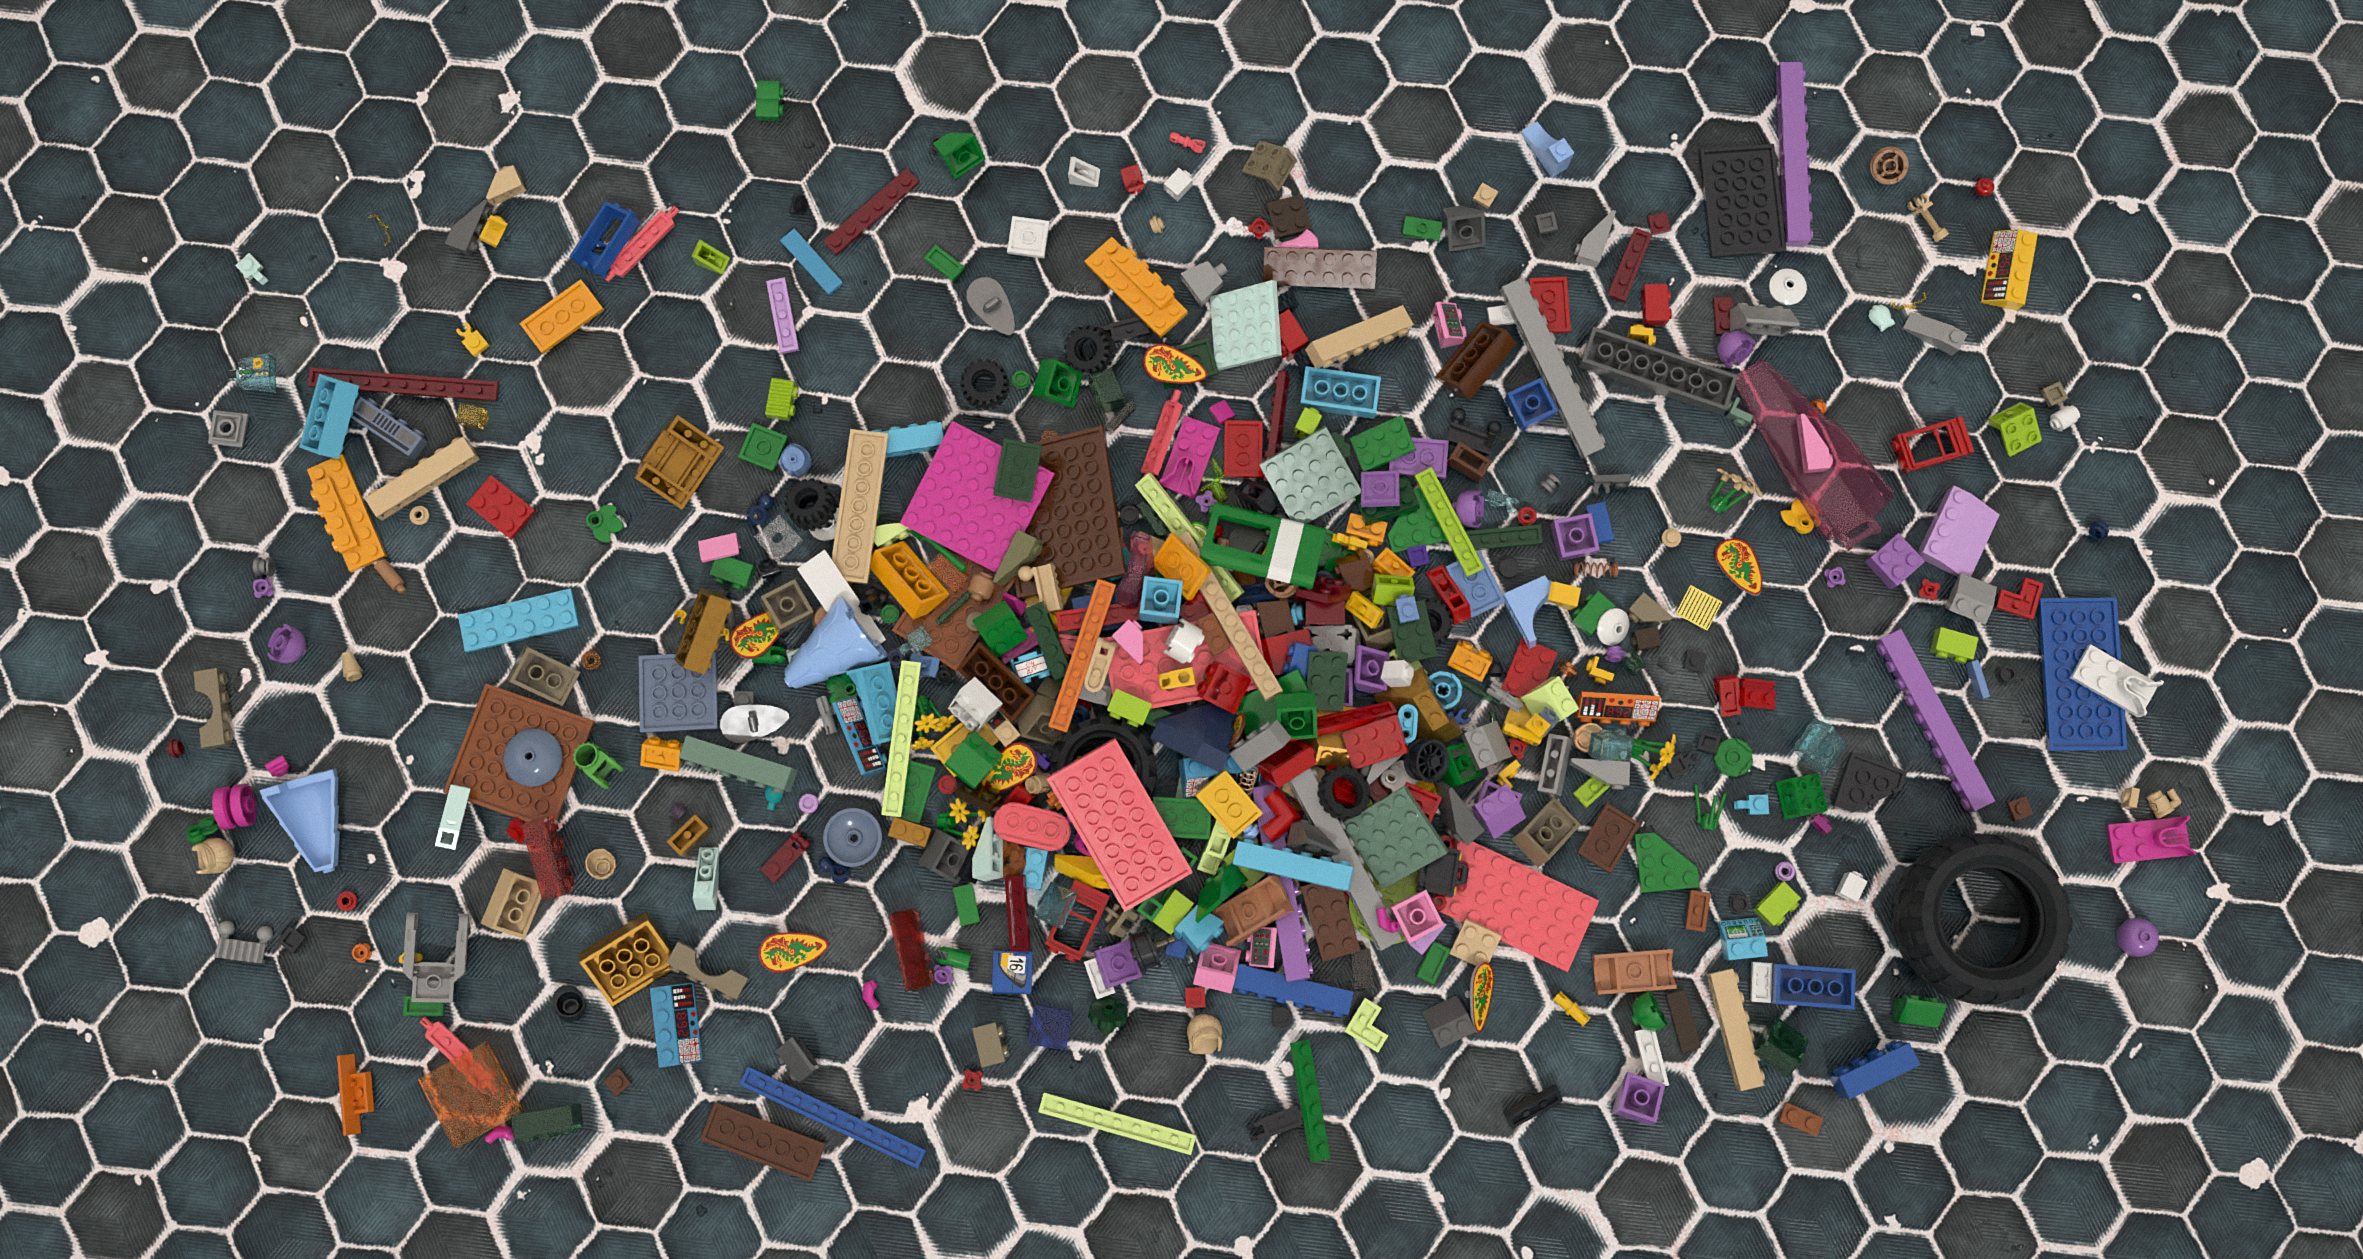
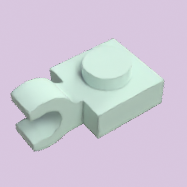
M250 253L235 265L249 280L255 278L262 285L269 281L260 272L264 267Z

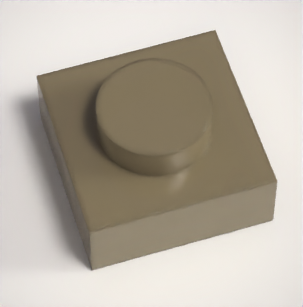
M2060 382L2041 390L2048 407L2068 399Z

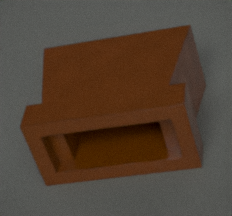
M1459 442L1450 456L1447 465L1479 484L1492 461Z
M1362 548L1355 550L1356 554L1334 559L1336 566L1333 569L1337 578L1340 577L1345 583L1351 584L1350 596L1353 591L1361 593L1367 588L1372 589L1374 573L1367 553Z
M1287 597L1278 598V601L1256 603V608L1253 611L1255 610L1256 618L1260 621L1261 626L1258 627L1260 638L1265 639L1295 631Z

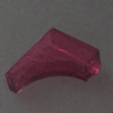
M1136 531L1131 534V548L1126 575H1123L1120 584L1116 588L1118 604L1136 608L1141 601L1144 576L1155 577L1152 536Z

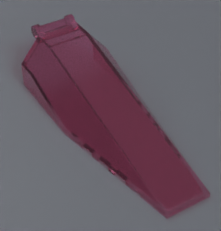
M1764 359L1738 373L1735 384L1737 391L1749 413L1753 415V420L1783 475L1826 540H1841L1846 550L1850 551L1854 548V545L1865 538L1879 533L1881 528L1874 517L1891 501L1894 491L1850 436L1834 421L1824 416L1817 406L1814 407L1807 400L1806 396L1796 391L1793 385L1784 379ZM1800 414L1806 415L1828 447L1829 454L1833 457V464L1827 471L1803 473L1796 418ZM1867 523L1869 525V528L1850 539L1847 536Z

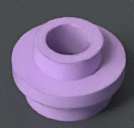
M1780 862L1775 868V875L1781 881H1789L1794 877L1795 869L1789 862ZM1782 868H1786V869H1787V874H1786V875H1783V874H1782V872H1781Z

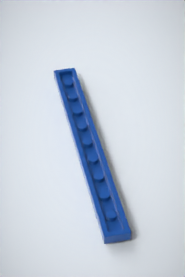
M750 1066L747 1067L739 1085L914 1168H919L926 1153V1149Z

